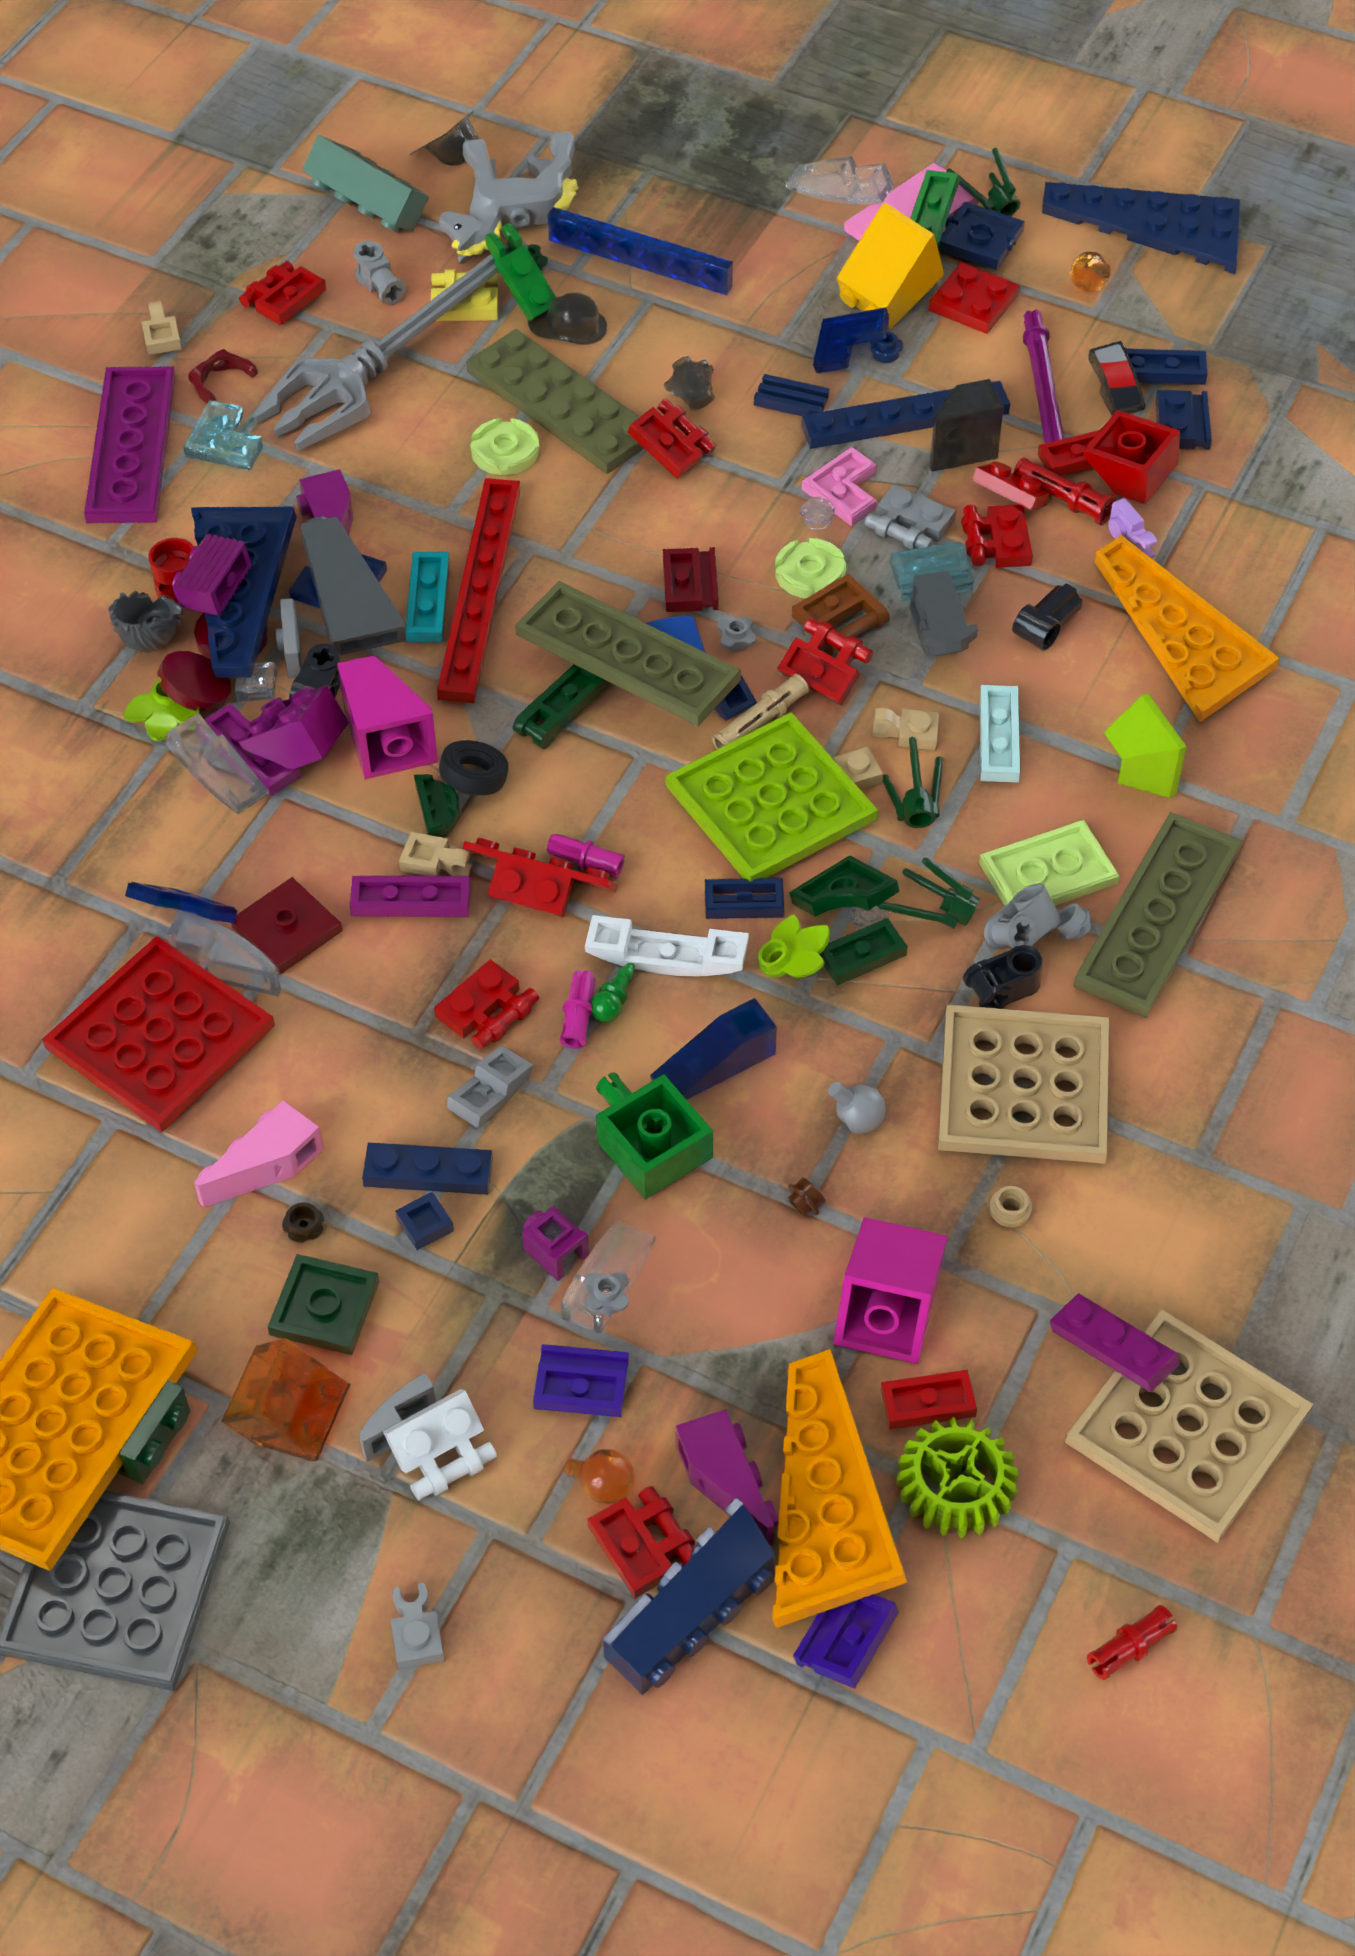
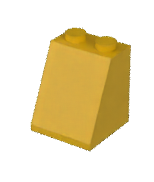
M885 202L879 208L837 276V282L841 291L839 295L843 302L851 308L856 306L862 310L872 323H881L891 330L944 276L935 235Z

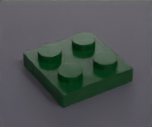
M296 1254L269 1322V1335L352 1355L380 1282L378 1273Z

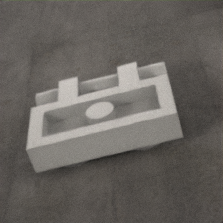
M893 484L878 503L876 514L870 512L864 524L874 529L875 534L887 538L890 536L902 541L903 545L909 549L916 550L918 548L929 552L934 541L939 542L955 521L956 510Z

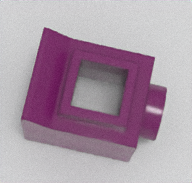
M552 1206L545 1213L542 1211L534 1212L524 1223V1230L522 1231L524 1250L557 1281L564 1277L563 1259L574 1251L583 1261L589 1257L588 1234L577 1228L555 1206Z

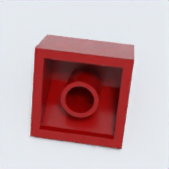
M1117 410L1085 447L1083 456L1114 494L1146 504L1178 465L1180 430Z

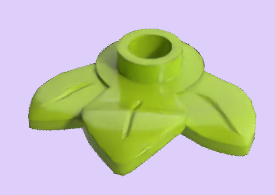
M161 679L154 683L151 692L135 696L124 712L125 721L145 722L148 736L154 741H162L172 737L177 731L179 724L195 725L200 714L199 707L195 711L174 702L160 686Z
M794 914L787 917L774 928L771 933V940L766 942L759 950L758 960L761 971L771 978H778L785 974L793 978H804L816 973L825 964L819 954L828 945L830 928L827 925H818L801 929L800 922Z

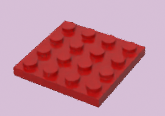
M156 936L42 1040L48 1051L162 1133L275 1026L272 1015Z

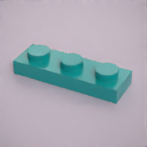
M413 552L405 627L406 642H443L450 564L449 552Z

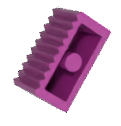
M208 533L200 545L192 549L189 562L182 572L176 573L172 584L173 591L182 608L221 616L225 605H228V600H231L232 595L235 594V589H238V584H241L245 574H248V569H251L252 563L244 542L241 540L236 541L235 539L230 540L228 537L226 539L222 536L217 537L215 534L212 536Z

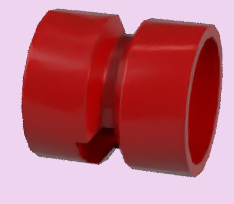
M176 537L166 538L157 542L151 548L149 563L158 598L165 595L167 599H174L179 604L172 584L176 573L182 572L189 562L190 553L194 548L191 542Z

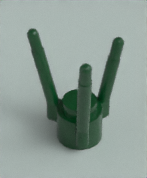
M993 148L992 153L1003 183L999 182L993 172L989 173V178L993 184L988 193L989 198L984 197L960 175L959 185L979 201L984 208L1012 216L1020 208V201L1015 195L1016 188L1010 180L998 148ZM950 168L946 170V172L956 173Z
M912 736L909 738L914 788L908 790L901 801L887 774L883 775V783L896 808L897 820H905L907 826L912 828H924L931 825L935 818L940 816L938 801L943 758L939 756L935 760L930 795L926 789L922 788L917 740Z
M925 857L922 859L923 865L952 888L946 890L907 868L903 869L902 873L919 885L943 897L939 909L945 911V914L888 902H882L878 905L883 910L940 922L954 929L957 922L964 926L968 924L980 898L973 895L974 890L962 885L940 866Z

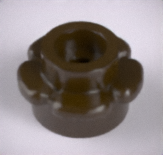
M310 1203L294 1204L287 1210L283 1219V1231L288 1233L289 1239L296 1243L315 1240L323 1232L322 1223L324 1222V1217ZM302 1223H308L306 1227L300 1226Z

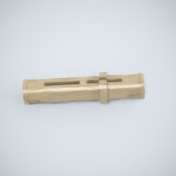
M793 674L776 689L764 692L759 702L741 714L719 733L712 736V743L715 748L719 749L766 725L773 718H780L785 715L790 705L809 692L806 681L800 675ZM783 697L781 701L772 706L770 709L766 710V708L769 707L772 703L777 701L779 698ZM753 718L755 719L751 724H749V725H748L747 727H745L743 730H741L740 732H738V730H739L742 726H744L746 723H748V722H749L750 720H752Z

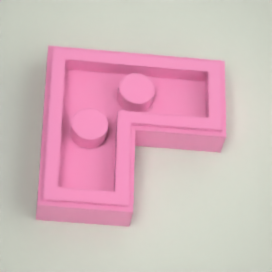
M850 447L802 480V490L847 524L853 526L876 509L877 500L858 487L876 474V464L853 447Z

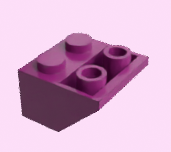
M328 685L314 690L311 686L297 691L289 699L282 701L279 697L263 705L261 708L263 712L258 718L248 724L247 728L249 730L239 741V744L244 750L289 769H295L323 759L349 724V721Z

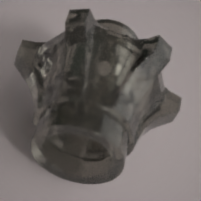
M689 356L680 358L673 363L672 368L674 371L672 377L665 382V389L670 391L672 395L680 397L688 404L692 411L709 405L715 398L711 385V377L714 372L713 366L708 365L706 360L692 361Z

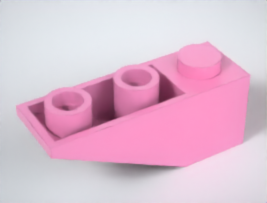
M283 1100L273 1110L266 1111L259 1118L257 1124L244 1137L235 1139L227 1152L214 1164L206 1166L200 1172L197 1180L194 1182L199 1204L205 1208L295 1177L323 1150L319 1127Z

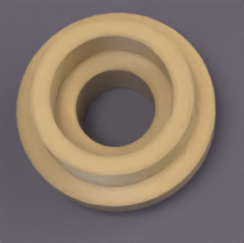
M1006 1186L992 1196L989 1210L992 1218L997 1223L1006 1227H1018L1029 1220L1032 1212V1202L1023 1189L1016 1186ZM1012 1206L1016 1208L1017 1211H1008L1004 1209V1207Z

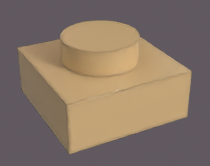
M869 747L833 757V760L860 790L882 784L883 772Z

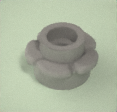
M1073 903L1060 912L1059 915L1062 920L1056 928L1060 931L1062 939L1070 940L1074 938L1078 940L1089 931L1091 927L1089 909L1086 907L1081 908L1078 904Z

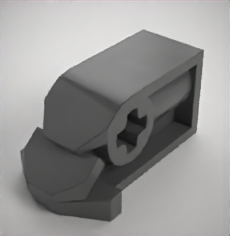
M950 571L914 575L909 608L924 653L926 655H946L968 649L969 643L977 638L978 628L976 624L967 625Z

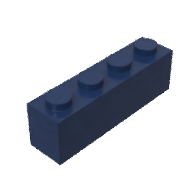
M737 1497L725 1509L730 1518L715 1533L708 1527L696 1540L698 1545L691 1554L690 1560L685 1565L675 1562L663 1574L664 1577L657 1587L659 1593L654 1598L649 1593L644 1594L603 1638L604 1658L642 1695L653 1685L656 1688L662 1686L676 1669L674 1665L686 1654L691 1657L698 1653L709 1639L708 1634L720 1623L723 1626L729 1624L742 1608L741 1603L752 1593L755 1595L761 1594L775 1577V1553L744 1504Z

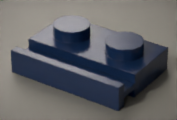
M1157 390L1155 399L1157 423L1180 430L1179 449H1194L1195 446H1204L1205 450H1210L1212 436L1207 391H1202L1201 395H1192V391Z

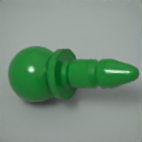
M627 963L619 969L612 982L604 983L600 988V992L592 997L590 1001L593 1009L591 1014L596 1020L604 1023L612 1022L620 1015L622 1005L627 1000L625 990L633 978L635 968L633 963Z

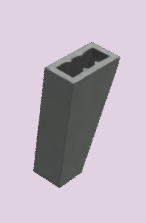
M337 516L331 518L315 517L307 523L301 524L302 542L330 645L334 646L341 656L405 641V625L402 617Z

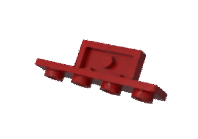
M477 838L476 844L464 841L462 849L469 851L471 854L497 861L487 896L564 917L574 882L616 893L618 885L608 880L609 873L587 867L586 873L571 870L573 864L568 861L550 857L548 864L535 860L536 853L516 847L513 848L511 854L498 850L499 843L483 838Z

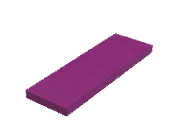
M174 366L106 367L84 511L86 523L157 522L176 377Z

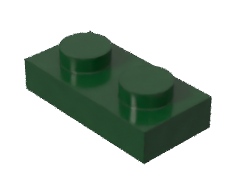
M885 918L828 943L824 951L819 955L825 962L824 967L838 986L906 956L907 944L890 920Z

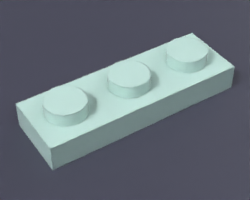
M981 685L979 695L980 781L1019 783L1018 686Z

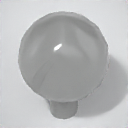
M838 1081L830 1085L828 1094L837 1101V1116L847 1125L851 1132L867 1134L880 1127L886 1116V1103L882 1094L877 1089L867 1084H855L846 1088Z

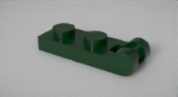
M573 664L516 717L512 727L513 731L523 737L530 736L533 738V743L542 749L548 748L552 744L555 735L608 687V681ZM540 718L543 719L544 722L541 725L536 723Z

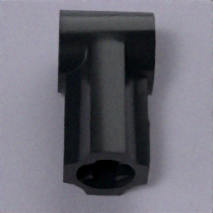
M1067 583L1063 586L1057 585L1036 606L1027 604L1022 608L1014 620L1012 632L1045 651L1055 642L1061 627L1081 609L1082 599L1071 585Z

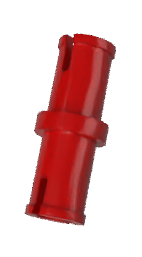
M1159 1605L1133 1625L1126 1623L1118 1628L1117 1636L1095 1651L1087 1654L1089 1665L1096 1661L1099 1663L1092 1668V1671L1100 1679L1106 1680L1112 1673L1131 1660L1139 1661L1148 1655V1649L1167 1635L1177 1631L1176 1620H1172L1168 1624L1165 1622L1173 1616L1166 1607Z

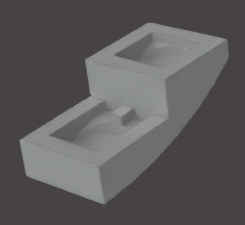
M499 1046L476 1064L473 1078L448 1096L447 1109L475 1127H481L520 1088L532 1072L533 1064L506 1047Z
M426 1373L397 1390L373 1413L359 1433L362 1454L367 1462L391 1449L383 1433L384 1430L436 1403L434 1386Z

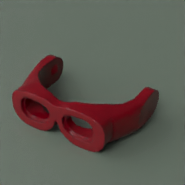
M222 349L213 354L208 360L193 368L188 374V380L195 387L199 397L209 406H213L217 402L216 398L203 386L211 371L239 369L254 377L258 374V370L249 360Z

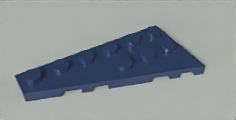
M1045 182L1043 214L1074 224H1081L1083 222L1099 226L1100 232L1110 235L1112 230L1126 234L1128 241L1172 255L1183 252L1196 256L1195 262L1207 265L1209 261L1224 265V271L1232 274L1236 272L1240 199L1132 190L1129 188H1109L1096 185H1076L1063 182Z
M191 507L197 546L200 545L208 533L212 536L214 534L217 537L222 536L225 539L228 537L230 540H241L244 542L251 560V569H248V574H245L241 584H238V589H235V594L232 595L231 600H228V605H225L221 616L205 613L209 632L208 641L211 664L215 677L251 678L297 516L294 507Z

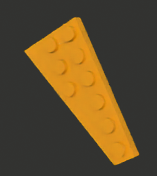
M1122 535L1096 551L1095 564L1199 722H1202L1277 669L1280 659L1278 656Z
M831 1349L789 1363L786 1412L788 1414L787 1434L784 1436L783 1445L785 1465L784 1473L781 1476L777 1536L779 1540L778 1565L775 1567V1583L777 1585L776 1604L773 1605L772 1621L776 1628L907 1583Z

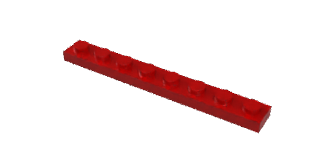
M485 478L437 687L438 700L475 703L520 496V481Z

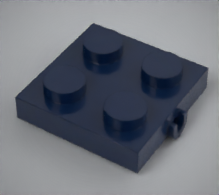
M964 202L954 217H948L945 230L938 245V251L983 267L998 270L1023 233L1025 221Z

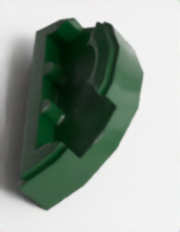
M414 775L427 835L442 837L454 828L459 818V797L454 788L442 781L435 780L433 775Z

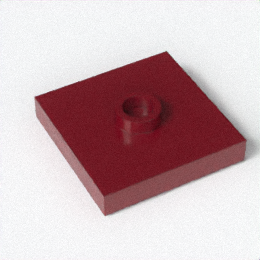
M293 877L230 919L232 928L279 974H282L342 932L341 922Z

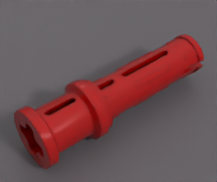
M1025 457L1018 461L1013 474L1019 477H1029L1041 483L1040 488L1066 502L1070 511L1074 513L1082 512L1094 518V522L1102 526L1110 519L1112 503L1117 500L1116 497L1111 494L1105 496L1091 489L1089 483L1079 482L1076 484L1053 471L1029 461Z

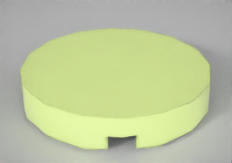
M502 418L480 425L473 432L470 450L472 460L480 469L490 474L505 476L518 474L529 469L537 461L540 446L538 434L531 425L512 418L511 422H502Z
M808 538V542L799 543V540L792 541L779 551L775 559V578L780 587L789 594L804 599L846 575V562L844 561L842 551L831 542L818 538Z

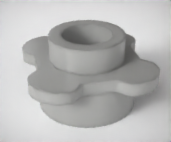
M741 617L720 620L717 623V630L722 634L720 644L733 652L744 651L756 642V635L751 630L753 626L752 619Z
M592 1272L586 1276L585 1285L589 1288V1296L585 1299V1305L589 1310L603 1315H610L627 1308L629 1299L625 1296V1287L628 1285V1277L624 1273L616 1272L613 1275H600L597 1272ZM609 1289L611 1292L603 1293V1290Z

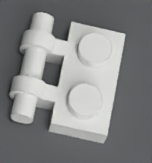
M463 1389L450 1394L383 1431L401 1471L408 1473L420 1467L424 1478L410 1485L418 1501L432 1493L436 1496L449 1489L448 1484L468 1473L470 1476L484 1470V1464L497 1457L495 1449L490 1442L476 1449L473 1448L469 1439L484 1431V1428L466 1391ZM455 1447L460 1458L439 1469L434 1458Z

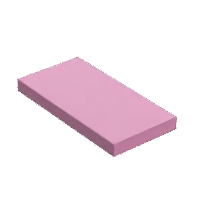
M936 163L931 164L845 221L844 231L860 241L879 208L885 202L910 218L926 170L946 172V170ZM959 185L948 217H954L964 202L976 205L979 201Z

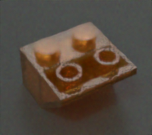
M286 1338L257 1345L253 1350L221 1422L255 1445L308 1461H318L350 1384Z

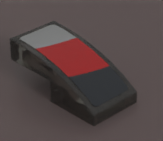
M1122 341L1090 349L1088 360L1101 383L1100 394L1111 416L1117 410L1129 414L1144 410L1146 404L1143 393Z

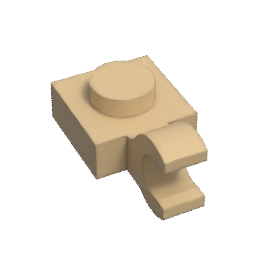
M161 301L148 303L151 320L141 322L148 355L182 350L175 316L164 317Z
M876 708L872 736L878 738H898V747L910 748L909 738L913 736L917 740V749L935 751L939 712L902 708L901 716L899 717L890 709Z
M415 832L410 833L398 861L401 871L424 876H438L441 869L451 876H469L472 870V864L467 863L470 856L469 851L459 848L450 849L447 838Z

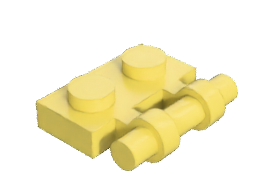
M445 269V273H432V286H445V288H431V300L467 272L456 273L455 269ZM496 273L436 321L498 320V288H486V286H499V273Z

